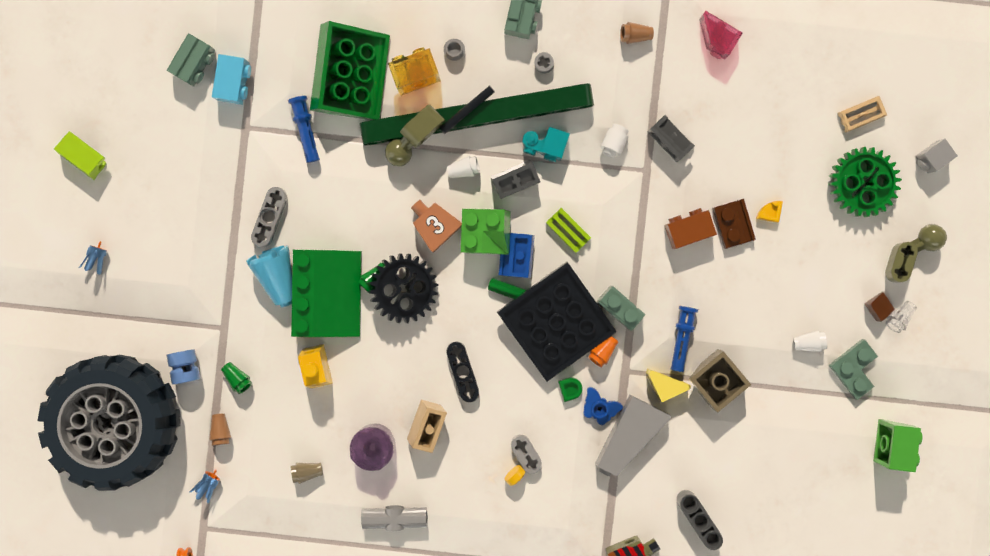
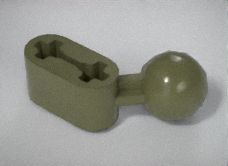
M430 104L423 108L401 129L400 133L404 136L402 139L392 140L386 146V159L393 166L406 165L412 157V146L415 148L419 147L445 122V119Z
M929 224L920 230L917 239L911 242L896 244L891 251L885 270L886 278L891 282L907 281L912 274L918 252L924 249L927 251L940 250L946 244V231L937 224ZM905 248V251L908 252V255L904 256V253L901 252V249ZM895 269H898V271L901 272V276H898V274L895 273Z

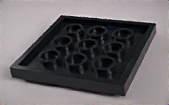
M567 261L497 311V314L546 382L617 332Z

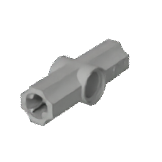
M391 505L385 508L362 509V529L385 528L387 531H400L404 528L427 527V507L404 508L401 505Z

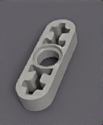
M272 187L266 193L251 234V240L256 246L266 247L273 240L288 198L286 191L282 188ZM279 191V195L282 196L281 201L277 200L275 203V206L279 207L277 211L276 209L267 206L268 203L270 205H273L275 199L272 198V194H277V192ZM267 211H272L275 214V220L272 223H266L264 220V214ZM262 224L264 226L271 227V230L266 229L264 233V236L267 237V240H262V242L260 243V239L257 238V235L262 234L264 228H261L260 225Z

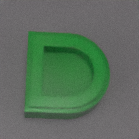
M569 377L558 381L564 402L576 399L581 395L582 384L578 379Z

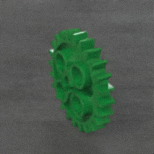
M862 147L859 151L857 148L852 149L851 154L849 152L844 153L845 159H837L839 165L832 166L836 173L829 175V177L834 179V182L828 185L835 187V190L831 191L830 194H837L838 196L834 202L841 201L842 203L839 208L844 209L848 207L847 214L855 211V217L861 216L862 213L864 217H870V213L876 216L879 214V211H887L885 205H893L890 199L898 198L894 191L901 190L899 186H896V182H900L902 179L895 176L900 170H893L896 162H888L891 157L890 155L882 157L883 150L875 154V147L869 148L868 152L866 147ZM862 162L867 164L866 172L861 169ZM877 167V168H878V171H877L875 174L872 175V173L874 172L875 168ZM878 176L883 179L882 187L877 184ZM847 178L853 181L851 189L846 185ZM858 189L855 196L853 197L852 193ZM864 192L869 195L867 203L862 198Z

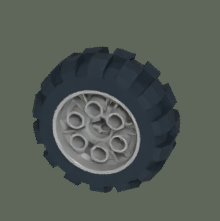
M120 354L115 356L103 355L79 361L66 368L65 374L53 380L46 390L47 401L40 403L37 421L44 422V431L38 433L42 449L48 447L53 457L48 461L58 473L66 471L70 474L68 480L83 488L92 485L98 491H115L120 487H130L145 479L163 465L164 459L172 453L178 440L175 431L180 426V410L174 408L172 399L176 395L169 383L164 384L161 381L158 370L148 363H139L135 357ZM110 389L117 390L113 400L109 402ZM95 398L99 399L100 408L95 406ZM117 403H119L122 406L121 413L118 412L119 406L117 405ZM136 410L138 418L128 419L130 418L129 413ZM109 418H112V419H113L112 422H111L112 425H109V422H110V419H109ZM126 426H127L128 429H129V433H128V434H126V431H125V427H126ZM121 439L133 445L132 448L129 450ZM107 441L112 442L113 450L107 447Z

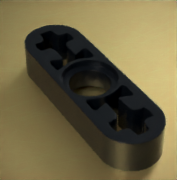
M452 342L447 347L446 353L460 397L465 402H473L479 396V388L466 348L461 342ZM456 345L457 348L462 349L459 355L461 360L465 358L466 362L453 364V361H457L456 355H451L450 353L453 350V346ZM466 366L469 369V375L465 378L459 377L457 375V368ZM470 378L473 380V382H469L470 389H475L476 391L473 393L472 398L464 395L463 392L466 391L465 384L460 385V382H466Z

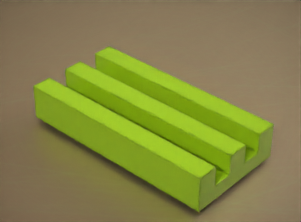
M562 208L546 222L575 253L591 239ZM560 214L584 237L583 240L558 217ZM554 220L578 243L577 246L552 223Z

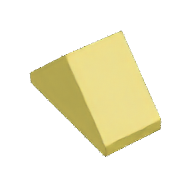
M650 369L646 371L658 400L661 402L671 399L691 388V385Z

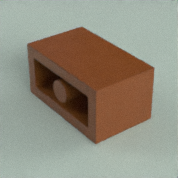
M699 208L689 212V217L682 219L681 215L668 219L669 224L664 225L672 249L717 235L709 210L702 212V209Z

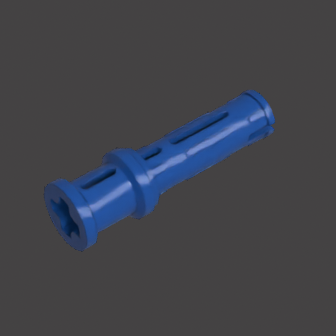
M298 96L289 99L288 103L292 106L294 114L292 119L297 124L306 163L320 160L310 123L312 115L308 112L307 96Z
M679 306L681 311L679 321L675 326L678 333L670 370L684 372L690 335L695 330L693 326L694 319L699 309ZM687 313H688L689 315H688V320H687V323H686L685 320H686V315H687ZM681 341H683L681 358L679 359L678 357L681 347Z

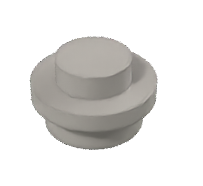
M450 39L444 45V54L449 60L457 61L464 56L465 46L459 39Z

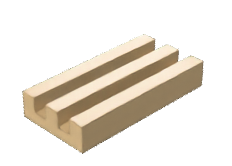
M880 96L837 113L838 117H841V124L845 127V133L887 116ZM874 102L877 103V106L849 118L846 117V114ZM877 110L881 113L852 126L849 124V122Z

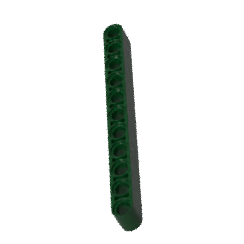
M579 84L486 100L448 132L594 106L591 84ZM467 104L435 110L447 122ZM419 112L361 122L359 125L363 145H375L402 139L404 136L400 133L401 129ZM439 128L433 134H439L443 132Z

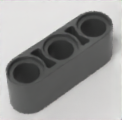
M689 490L681 491L677 495V504L708 549H719L723 544V537L699 499ZM686 498H693L691 505H683ZM698 516H704L702 523L695 524V519ZM710 534H716L714 541L707 542V537Z

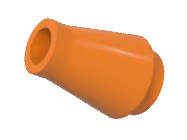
M610 336L592 349L588 358L602 368L604 364L607 365L619 342Z

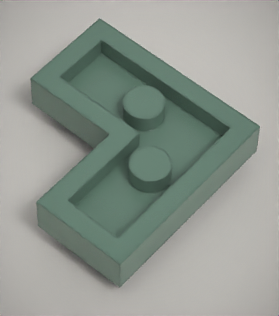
M861 339L829 364V367L851 395L858 400L875 387L861 369L877 358L878 355L865 339Z

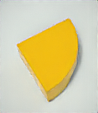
M774 201L764 205L758 212L756 219L778 223L783 201Z

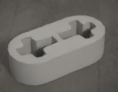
M516 435L511 441V448L526 472L530 474L537 473L542 465L538 453L527 436ZM517 440L521 442L526 441L524 446L527 452L523 453L521 448H515ZM529 455L532 460H537L535 468L526 466L528 464L526 456Z

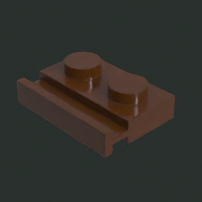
M744 199L712 208L724 249L756 240Z

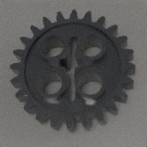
M399 253L397 260L393 255H390V262L383 259V267L375 266L378 274L371 273L375 281L368 282L369 285L374 286V289L368 291V293L375 296L370 299V302L378 303L374 309H382L380 315L384 317L388 314L387 320L392 321L395 317L396 323H400L403 318L404 322L408 324L410 317L413 321H417V314L425 317L423 310L431 311L428 304L436 303L432 299V295H438L436 291H433V288L439 285L432 283V280L437 276L429 274L433 268H424L427 261L419 263V256H415L411 260V254H406L404 259L402 253ZM401 267L406 270V276L403 279H400L397 274ZM415 273L416 276L409 282V280L412 277V274ZM420 281L423 287L417 293L414 290V284ZM387 284L393 287V292L389 296L384 294V287ZM401 284H402V285H406V286H405V289L407 290L406 292H401V290H402V288L400 287ZM398 295L394 304H392L391 300ZM403 298L409 300V306L406 309H402L400 305Z

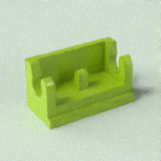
M70 131L54 148L60 156L93 180L96 179V176L106 165L104 156Z

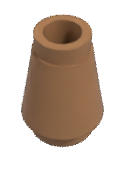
M631 22L621 26L620 38L622 42L631 44L653 39V27Z
M225 414L212 415L209 440H212V446L230 444L229 438H231Z

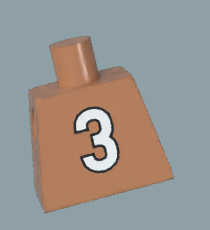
M419 200L411 207L419 216L413 224L433 253L462 227V223L436 203L428 208Z

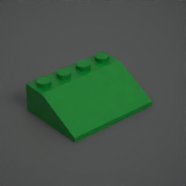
M332 21L321 24L310 111L369 120L379 119L390 35Z
M293 249L291 337H360L361 285L358 281L361 279L362 251Z

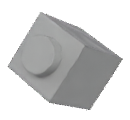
M941 139L916 155V158L918 159V165L923 171L932 173L944 167L958 155L946 139Z

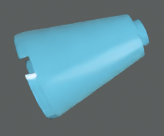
M283 245L263 251L259 258L256 255L246 260L247 265L273 303L280 305L281 308L291 305L292 267L288 246L284 247Z

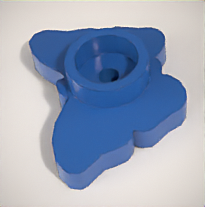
M587 388L586 403L584 404L583 411L585 417H593L597 419L599 425H604L611 420V417H614L617 412L623 409L620 402H607L605 398L601 399L599 392L595 388Z

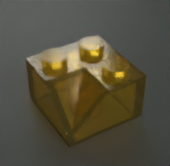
M424 47L418 48L412 52V55L406 57L399 55L392 58V62L388 63L396 88L401 96L441 82L430 48L426 50Z

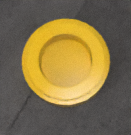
M517 465L508 472L504 480L510 486H513L523 478L525 470L520 465Z

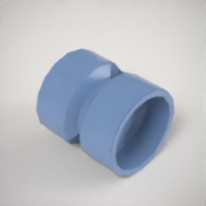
M195 349L166 354L168 366L172 367L170 372L172 384L200 379L199 368L194 365L197 361Z

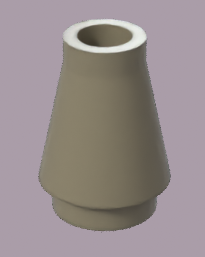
M296 463V465H292L291 475L293 483L298 482L301 484L315 477L322 476V464Z

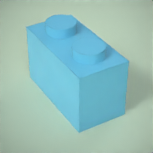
M218 54L212 98L217 101L243 105V100H246L248 95L246 81L251 75V65H249L245 58Z

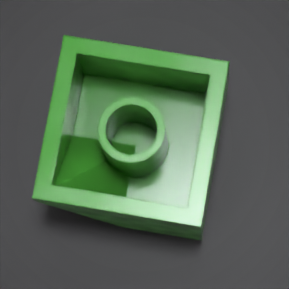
M462 209L461 252L509 255L511 211L505 209Z
M878 419L873 461L891 470L916 472V467L920 463L919 445L923 439L921 428Z

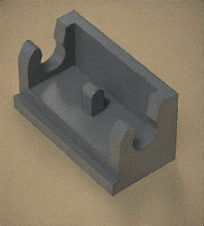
M666 115L647 131L676 162L680 161L695 146Z
M531 160L491 176L500 199L541 182Z

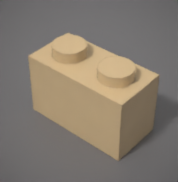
M425 400L420 401L407 437L412 448L433 453L447 412L440 404Z

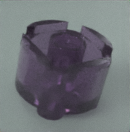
M376 423L362 427L354 435L350 443V457L358 467L368 471L380 470L386 466L396 448L395 439L391 431L384 425ZM372 443L376 444L374 451L370 450L369 445Z

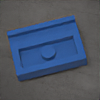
M510 233L509 255L500 254L499 275L531 278L535 235Z

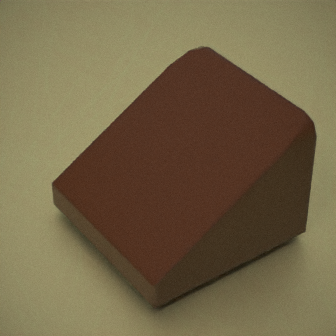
M884 292L879 293L864 303L878 322L885 320L895 310Z

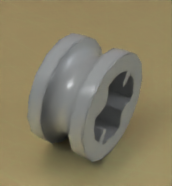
M546 52L539 53L534 61L535 68L540 73H549L554 67L553 57ZM541 58L550 60L547 68L538 65V63H541Z

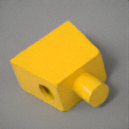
M324 344L302 349L298 360L305 387L316 388L333 384Z

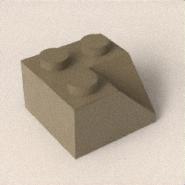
M719 349L705 359L689 378L698 393L717 413L751 386L750 382L726 353Z

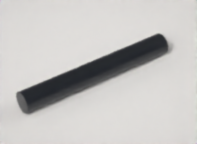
M489 85L439 127L444 134L450 131L495 93L492 87Z

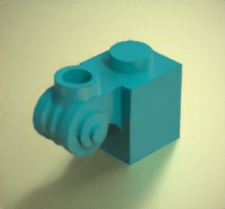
M549 127L546 137L543 140H538L536 132L528 131L523 136V152L533 156L536 155V152L544 155L543 159L551 162L561 161L570 133Z

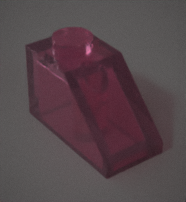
M705 10L699 21L706 49L710 51L713 57L725 60L731 54L743 33Z

